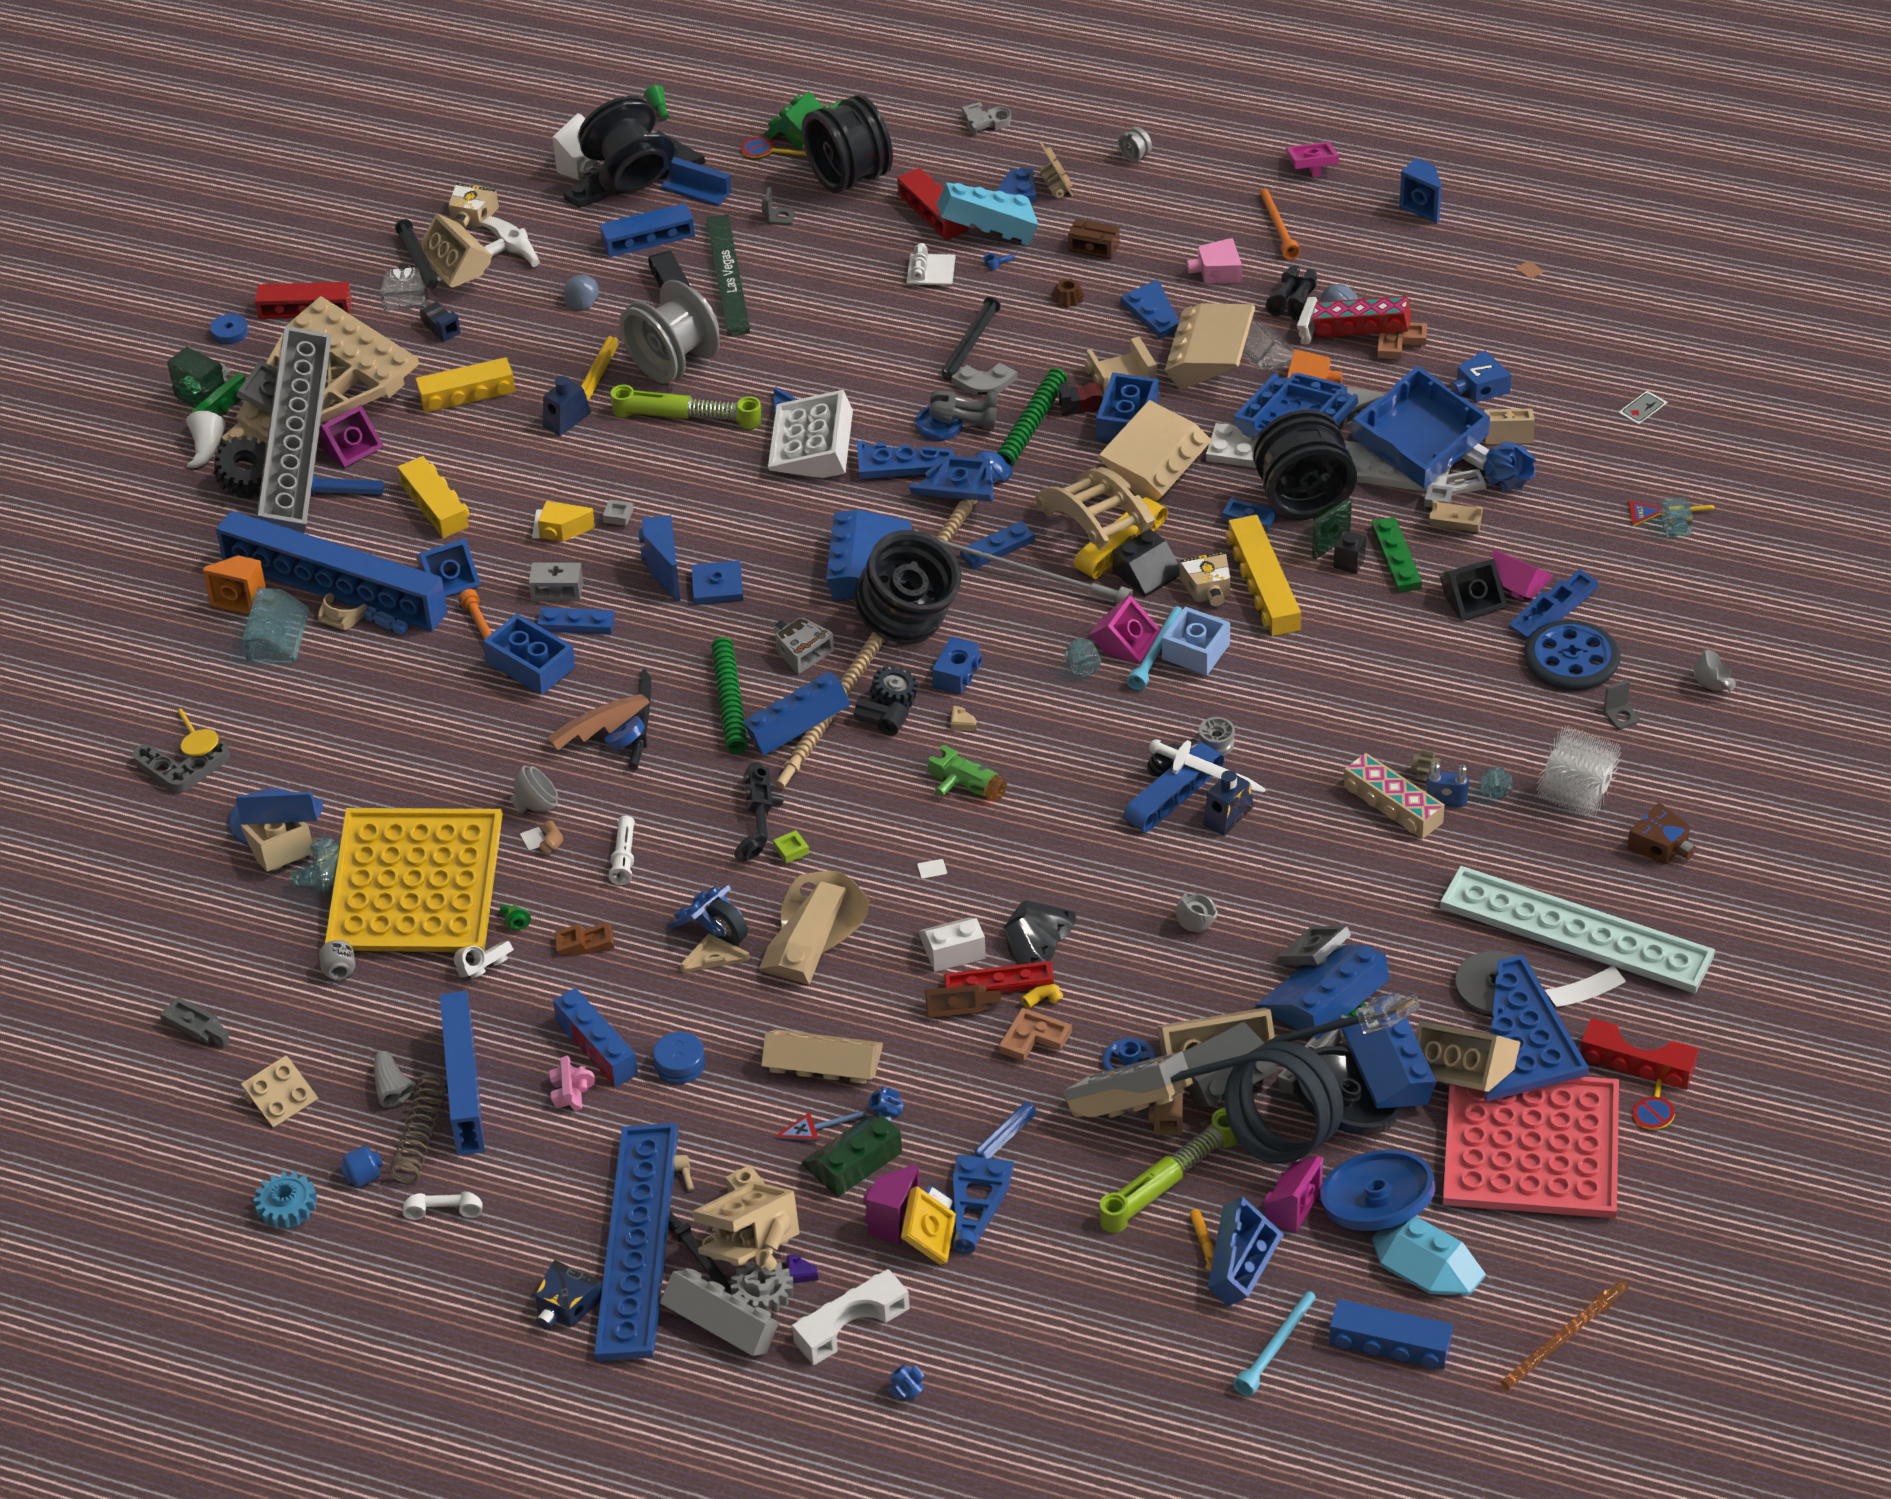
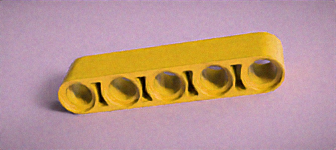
M1145 497L1142 500L1155 518L1150 529L1155 531L1165 522L1168 509ZM1126 512L1115 522L1128 517L1129 514ZM1132 525L1107 536L1109 538L1108 543L1100 551L1096 545L1090 542L1077 553L1073 562L1074 568L1093 579L1099 578L1113 566V550L1141 534L1137 526Z

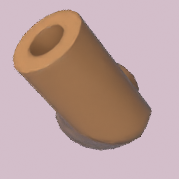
M547 821L543 825L546 836L544 841L540 843V848L546 854H550L553 849L556 850L563 842V836L553 821Z

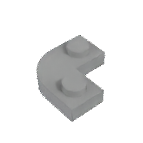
M998 363L985 374L966 365L951 376L953 385L975 396H978V392L995 391L1000 393L1018 379L1017 371L1002 363Z

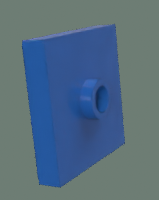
M740 561L691 565L694 604L744 600Z

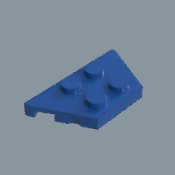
M947 455L939 461L938 465L925 472L926 478L919 484L913 482L909 486L911 494L988 502H993L994 500L993 472L990 459Z

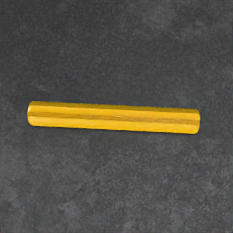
M608 336L581 384L588 401L619 345L617 337Z

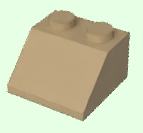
M305 822L241 824V829L257 862L267 872L278 870L285 864L303 860L306 856L315 853L309 826Z

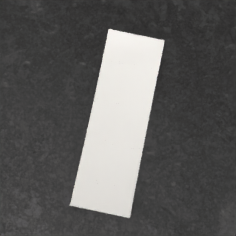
M1613 965L1584 980L1545 991L1555 1006L1558 1007L1598 996L1626 981Z

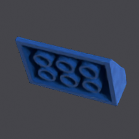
M858 509L834 513L826 581L833 601L854 598L855 586L866 567L874 545L889 533L899 530H911V521Z
M1343 945L1338 950L1331 952L1323 964L1315 967L1303 965L1256 1004V1009H1271L1272 1017L1297 1030L1340 1020L1342 1015H1348L1390 980L1386 954L1367 945ZM1325 1033L1317 1034L1314 1036L1316 1037V1040H1318Z

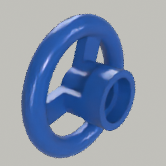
M1124 1038L1113 1042L1106 1048L1102 1062L1104 1069L1108 1071L1115 1069L1111 1064L1112 1054L1121 1059L1124 1066L1157 1058V1054L1153 1047L1143 1040Z

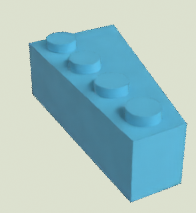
M946 182L937 202L941 218L966 226H970L972 223L981 231L987 233L990 230L1003 233L1002 238L1011 240L1012 237L1021 239V244L1029 246L1039 225L1029 198L1023 195H1012L1002 191H991L981 187L974 188L960 183Z

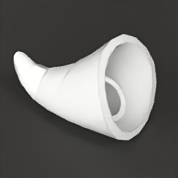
M208 411L194 412L186 419L187 426L195 443V456L187 464L188 468H199L205 465L215 454L222 439L226 422L221 416Z

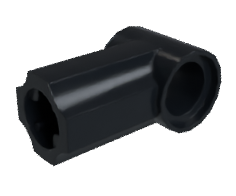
M860 698L856 703L854 711L855 720L876 725L884 734L894 736L899 732L909 715L907 708L901 703L891 702L887 706Z

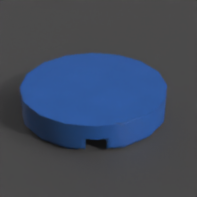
M930 406L922 409L916 416V429L919 435L932 441L952 439L963 429L962 420L952 419L950 425L932 418L929 415Z

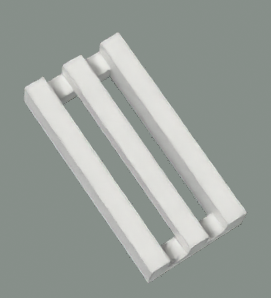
M1316 297L1307 298L1297 324V329H1300L1299 337H1302L1300 340L1301 344H1309L1315 331L1312 319L1316 302H1318Z
M1479 469L1448 474L1447 482L1455 481V483L1446 484V487H1453L1452 495L1486 489V483ZM1477 477V479L1464 481V479Z

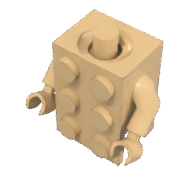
M756 1181L748 1183L693 1211L694 1222L712 1226V1231L714 1232L713 1235L703 1240V1246L698 1248V1254L709 1256L713 1260L731 1262L732 1265L736 1266L744 1265L749 1259L755 1257V1261L761 1269L765 1266L768 1271H772L777 1265L775 1258L772 1256L773 1251L777 1250L779 1245L787 1243L790 1238L800 1234L794 1191Z

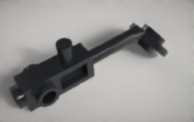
M760 762L749 764L744 773L743 783H745L747 811L755 813L757 833L746 837L736 848L734 857L739 862L752 860L763 851L768 838L766 815L772 804L782 806L784 796L771 794L769 768L764 767Z

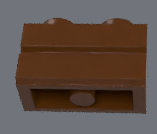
M1075 219L1068 233L1069 251L1108 259L1113 258L1120 242L1119 227L1088 220Z

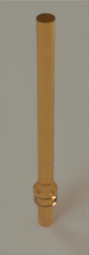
M1620 1279L1607 1291H1601L1594 1297V1302L1503 1378L1501 1385L1506 1390L1513 1387L1601 1311H1607L1613 1306L1615 1299L1628 1289V1284Z

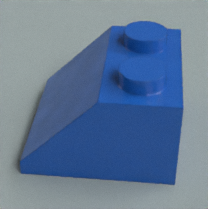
M1415 158L1401 171L1399 207L1434 223H1438L1440 220L1442 185L1435 165Z
M466 538L415 555L421 571L442 577L445 597L481 585Z

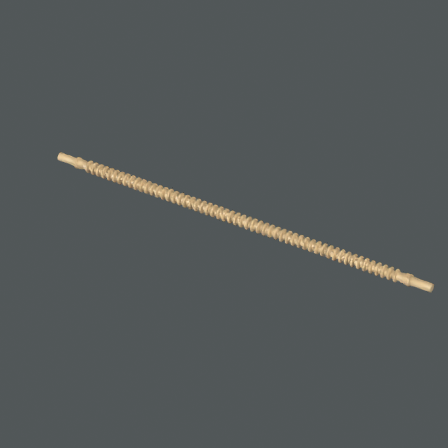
M964 499L960 501L936 538L951 542L963 521L966 520L969 512L972 511L973 504H976L978 500ZM872 632L862 650L859 651V655L856 656L846 674L840 680L847 697L879 651L882 643L885 642V638L878 636L874 632ZM835 714L805 732L798 746L795 747V751L791 753L792 758L785 762V769L775 782L776 787L784 789L792 775L800 770V764L806 761L809 753L812 752V748L818 743L819 738L822 737Z

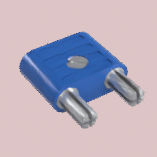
M1435 762L1431 764V772L1427 775L1426 793L1445 806L1464 807L1468 801L1469 778L1466 776L1467 767L1463 765L1462 774V765L1458 766L1457 774L1440 772V763L1437 762L1435 772Z

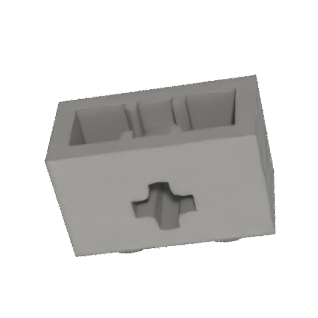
M532 562L529 578L531 601L581 600L583 587L581 563Z

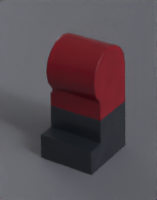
M1068 383L1058 384L1059 405L1062 416L1100 409L1103 393L1099 384L1089 383L1084 387L1069 388Z

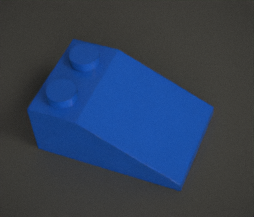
M667 515L642 518L643 528L638 529L639 542L645 543V546L640 547L642 561H647L648 572L675 601H681L672 517Z

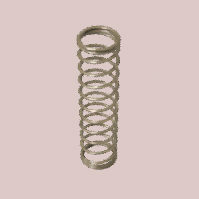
M427 1073L419 1078L416 1087L417 1092L413 1096L414 1100L411 1103V1109L408 1112V1118L402 1130L403 1134L399 1139L400 1143L397 1146V1152L390 1167V1174L397 1181L413 1183L420 1177L421 1163L425 1161L424 1154L428 1152L426 1146L431 1142L429 1137L433 1135L432 1129L436 1126L435 1120L438 1119V1111L442 1108L440 1103L444 1101L443 1095L446 1094L448 1089L447 1081L440 1075ZM427 1077H431V1078H436V1079L440 1080L441 1082L435 1081V1080H425V1081H422V1079L427 1078ZM423 1083H438L441 1086H443L444 1089L441 1091H437L435 1089L426 1088L423 1085ZM425 1091L431 1095L441 1096L442 1099L438 1102L430 1097H422L419 1092ZM422 1099L431 1104H438L439 1108L435 1110L429 1106L419 1105L417 1100ZM420 1108L426 1112L436 1113V1117L432 1119L428 1115L417 1114L414 1109ZM417 1116L425 1121H433V1126L429 1127L423 1123L413 1122L411 1118ZM415 1125L420 1129L430 1130L431 1133L427 1136L422 1132L411 1131L408 1126ZM411 1133L419 1138H427L428 1142L424 1145L420 1141L409 1140L406 1134ZM409 1142L414 1146L424 1147L425 1151L421 1153L415 1149L405 1148L403 1143ZM407 1151L413 1155H421L422 1160L418 1162L413 1158L403 1157L400 1152ZM398 1166L406 1172L416 1173L417 1176L413 1179L403 1178L395 1172L394 1167ZM402 1166H407V1167L413 1169L414 1171L407 1170V1169L403 1168Z

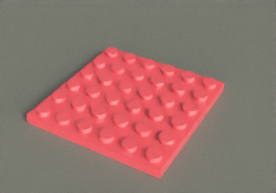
M1581 1077L1487 1102L1484 1098L1485 1091L1449 1084L1443 1205L1616 1218L1619 1079Z

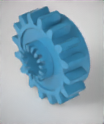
M284 1171L279 1178L275 1175H270L271 1181H262V1189L255 1190L256 1198H253L257 1216L258 1218H263L264 1224L270 1223L274 1228L287 1229L300 1225L304 1220L310 1218L309 1214L311 1211L316 1210L315 1202H317V1195L313 1182H308L305 1175L298 1178L297 1172L287 1176Z

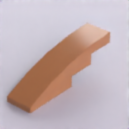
M642 694L615 700L590 710L568 722L548 736L547 739L553 747L559 750L576 736L585 742L601 728L611 734L650 702Z

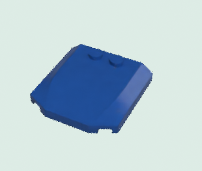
M1292 373L1290 378H1279V374H1273L1233 416L1234 425L1244 435L1256 438L1269 422L1281 415L1298 410L1323 412L1332 417L1339 425L1358 404V395L1355 393L1353 396L1349 394L1347 387L1343 384L1302 373Z

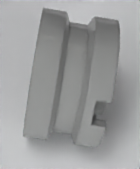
M1134 126L1120 135L1118 147L1127 160L1136 162L1151 152L1152 142L1149 135L1142 128Z
M1211 717L1200 724L1199 743L1203 742L1223 755H1227L1233 750L1235 745V728L1231 721L1222 717Z

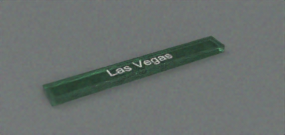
M729 214L706 217L727 336L750 334Z

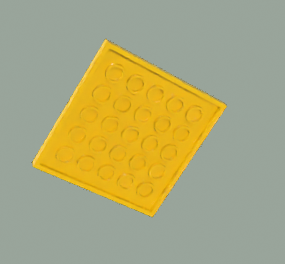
M346 808L325 944L333 940H343L352 946L353 951L457 952L459 949L469 946H478L485 951L503 816L501 809Z

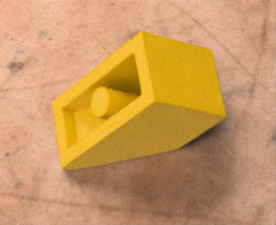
M546 501L538 519L540 538L561 542L592 530L595 526L593 508Z

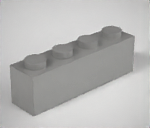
M686 1268L685 1271L672 1272L660 1301L662 1305L752 1356L767 1354L779 1325L778 1321L770 1317V1312L759 1307H751L747 1304L748 1300L744 1297L726 1293L724 1286L713 1281L707 1282L701 1278L702 1275L693 1269Z

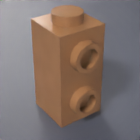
M1183 1094L1173 1097L1172 1101L1162 1105H1157L1155 1101L1154 1107H1149V1124H1154V1135H1182Z

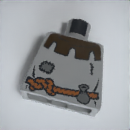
M798 618L791 624L781 620L774 626L776 650L798 675L834 651L833 633L805 618Z

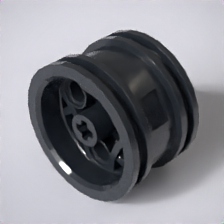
M858 94L841 100L838 107L833 109L823 107L804 116L802 140L807 159L817 179L830 192H842L854 187L859 179L873 180L887 175L891 171L893 149L890 135L882 115L867 97Z
M1316 410L1292 411L1269 422L1255 439L1252 448V458L1258 474L1263 480V487L1270 506L1280 515L1295 520L1319 518L1339 508L1354 491L1357 483V471L1351 455L1346 449V443L1340 427L1329 415Z

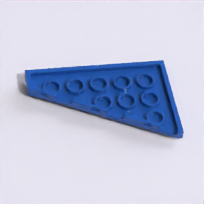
M1524 955L1498 960L1491 1034L1519 1041L1520 1046L1514 1070L1489 1092L1485 1091L1484 1098L1486 1102L1588 1076L1589 1067Z

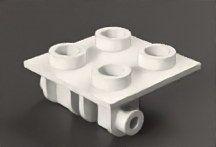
M919 243L914 247V254H910L907 284L952 285L956 255L928 254L927 247L923 243Z

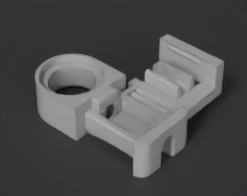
M981 102L962 107V116L967 117V126L973 136H977V130L993 127L996 131L1008 127L1011 123V111L1006 107L992 108L987 110V112L981 109L983 108ZM1003 115L1007 118L1001 120L997 119L996 116Z

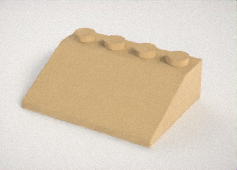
M1201 303L1194 307H1187L1182 311L1165 367V372L1179 390L1239 367L1255 310L1253 304Z
M1149 400L1097 457L1110 470L1126 480L1131 485L1129 489L1135 495H1139L1142 499L1148 497L1156 502L1212 440L1195 423Z

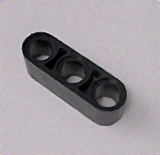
M671 250L648 256L650 270L660 289L668 280H677L690 287L684 272Z

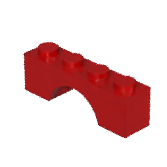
M1591 1018L1581 1041L1580 1054L1584 1061L1640 1076L1644 1079L1654 1081L1660 1079L1664 1084L1687 1090L1697 1065L1699 1048L1671 1041L1659 1049H1638L1623 1040L1619 1033L1618 1025Z

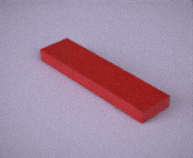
M1051 961L946 973L944 974L945 988L979 984V986L986 985V991L1000 990L1002 994L1033 990L1039 986L1054 984Z

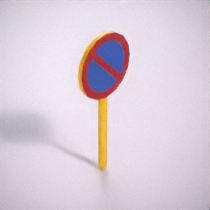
M764 137L751 138L741 145L742 154L749 158H761L771 152L806 156L805 151L773 148L772 141Z
M1660 1079L1656 1080L1654 1097L1640 1100L1633 1108V1119L1642 1128L1649 1130L1661 1129L1668 1126L1675 1117L1674 1106L1670 1101L1660 1097L1662 1084Z

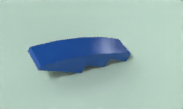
M1579 568L1566 582L1560 580L1548 593L1542 591L1509 624L1510 628L1528 639L1543 625L1561 620L1599 587L1598 580Z

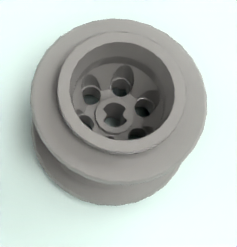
M668 280L662 285L660 290V307L655 309L647 303L636 301L631 303L622 312L619 319L621 337L631 358L648 377L662 384L678 380L683 376L686 367V353L691 352L700 358L711 359L716 356L720 346L718 322L709 303L699 292L677 280Z

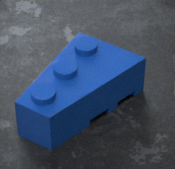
M1244 1197L1234 1200L1222 1208L1207 1287L1227 1306H1231L1249 1297L1284 1235Z

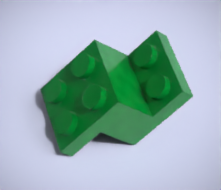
M809 91L803 96L798 94L790 102L792 106L787 104L779 112L780 118L776 115L767 124L770 128L764 134L769 140L782 131L798 150L804 146L802 140L803 118L807 113L823 108L821 103ZM837 101L832 106L827 104L825 107L833 109L838 107L840 102Z

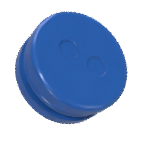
M673 1032L663 1036L654 1046L655 1071L662 1080L672 1084H684L695 1080L702 1074L705 1068L704 1047L700 1039L695 1035L687 1032Z

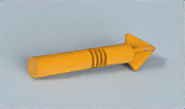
M1194 1209L1190 1212V1217L1204 1252L1205 1260L1207 1261L1205 1269L1211 1271L1215 1249L1201 1211Z

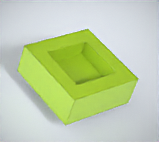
M797 830L773 840L775 850L785 863L809 854V846Z

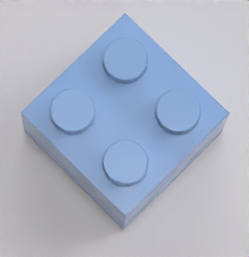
M1185 607L1162 637V659L1208 675L1230 645V622Z

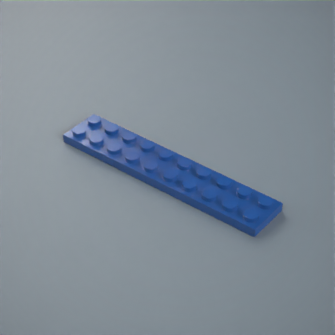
M677 1123L622 1127L594 1352L596 1361L654 1358L675 1170L674 1158L677 1151L679 1133Z

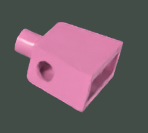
M1233 238L1201 245L1198 248V259L1186 261L1188 274L1201 272L1203 281L1206 284L1242 283V264Z

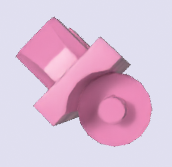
M567 1055L560 1058L561 1067L549 1071L550 1080L554 1087L562 1086V1088L551 1092V1100L558 1109L570 1105L574 1111L582 1109L581 1092H586L587 1088L594 1084L595 1076L591 1071L586 1070L584 1066L575 1068L570 1065V1058Z

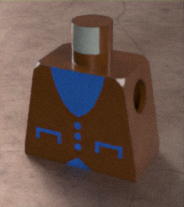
M1658 803L1629 830L1627 849L1666 864L1677 854L1689 860L1694 855L1696 846L1688 842L1689 825L1664 805Z

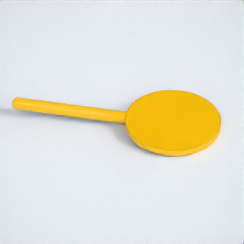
M178 709L179 715L190 731V734L181 743L182 752L188 756H200L211 751L218 743L217 733L210 729L195 731L184 711Z

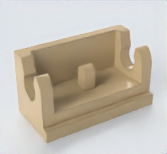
M1532 409L1484 410L1490 416L1489 434L1485 437V444H1501L1502 442L1516 444L1534 443L1535 419Z
M1437 500L1432 501L1433 507L1429 517L1430 526L1479 533L1483 513L1482 507L1440 503Z

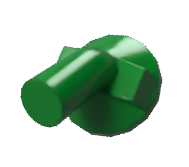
M505 904L500 907V913L506 915L505 924L508 928L522 930L529 926L531 915L526 909L519 908L516 905Z

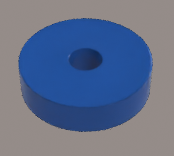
M238 314L219 316L210 326L213 339L221 344H234L240 342L248 335L247 321Z
M634 715L611 734L607 733L605 741L612 750L621 749L637 739L643 732L645 725L638 716Z

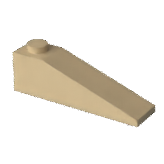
M820 881L768 945L759 971L810 985L846 888Z

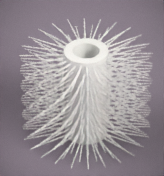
M1560 734V743L1556 742L1555 748L1554 738V750L1551 751V755L1546 763V769L1543 770H1546L1544 773L1546 778L1542 780L1547 785L1545 786L1546 792L1548 788L1550 794L1552 790L1553 792L1555 790L1556 796L1559 792L1560 798L1562 794L1563 796L1565 794L1566 800L1569 796L1570 802L1572 798L1573 800L1575 798L1576 804L1579 800L1580 806L1582 802L1583 804L1585 802L1586 808L1589 804L1590 810L1592 806L1594 808L1595 804L1596 806L1597 803L1599 805L1598 800H1602L1601 794H1603L1604 805L1605 791L1607 792V788L1610 786L1609 783L1613 779L1611 777L1613 774L1612 768L1615 764L1613 761L1615 755L1613 756L1614 751L1612 753L1611 750V755H1609V752L1608 754L1603 753L1604 747L1602 749L1601 746L1600 750L1602 751H1599V748L1598 750L1595 749L1596 744L1594 746L1592 742L1590 744L1592 747H1589V744L1588 746L1585 745L1584 740L1582 743L1581 741L1579 743L1578 737L1576 741L1575 738L1574 741L1571 737L1569 739L1570 734L1568 738L1567 735L1563 737V734L1562 736Z

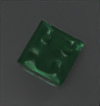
M187 346L167 361L175 398L195 408L225 383L221 363Z

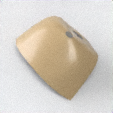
M837 871L814 872L798 876L792 882L781 907V925L783 928L807 898L800 893V887L804 883L811 882L817 886L822 881L846 888L822 953L836 946L860 927L868 912L869 899L852 879Z

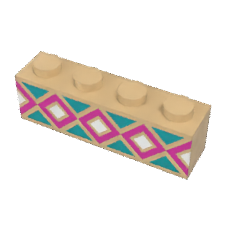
M1363 754L1345 768L1344 787L1350 793L1357 795L1370 806L1384 813L1389 819L1405 827L1410 833H1414L1423 839L1443 823L1445 806L1443 803L1369 754Z

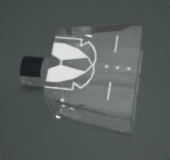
M400 264L397 269L386 271L380 290L383 311L425 308L427 306L424 286L418 268H410L408 264Z

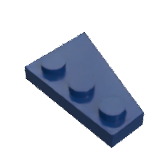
M1158 279L1121 296V304L1160 339L1177 331L1179 321Z

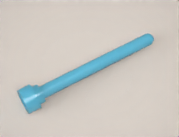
M1179 606L1172 609L1140 667L1133 669L1127 677V684L1133 690L1141 691L1149 682L1148 671L1162 649V637L1182 612Z
M1309 1291L1304 1294L1252 1367L1241 1371L1235 1378L1233 1386L1238 1393L1251 1397L1259 1387V1376L1314 1302L1315 1294Z

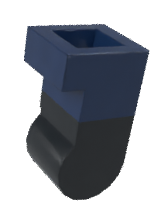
M434 302L419 311L424 325L443 342L461 333L458 315L453 311L449 313L447 310H444L440 303ZM445 328H450L452 330L446 333Z

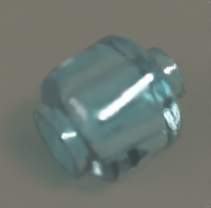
M1076 639L1070 643L1065 651V659L1073 674L1088 677L1097 672L1101 664V657L1091 640Z

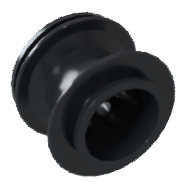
M623 96L608 101L591 112L579 128L577 138L583 155L591 160L605 161L599 172V183L607 191L624 193L643 189L658 180L674 158L676 149L673 140L663 134H650L656 123V112L641 97Z

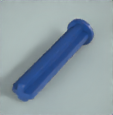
M313 475L311 492L314 495L316 492L382 495L384 493V482L382 480L317 478L316 475Z

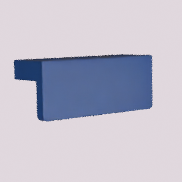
M676 157L673 158L669 165L670 176L661 185L662 190L714 206H720L732 192L730 174Z
M312 792L238 795L236 798L242 825L317 821L324 808L322 799H314Z

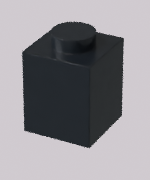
M1343 530L1334 547V568L1357 574L1365 560L1366 536Z

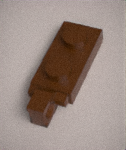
M978 984L924 990L927 1017L979 1013L983 1010H988L987 1003L1001 1002L1000 990L986 991V985L979 986Z

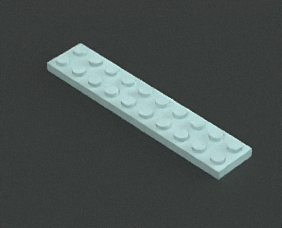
M1460 866L1440 903V909L1611 966L1614 965L1617 968L1695 994L1715 953V949Z

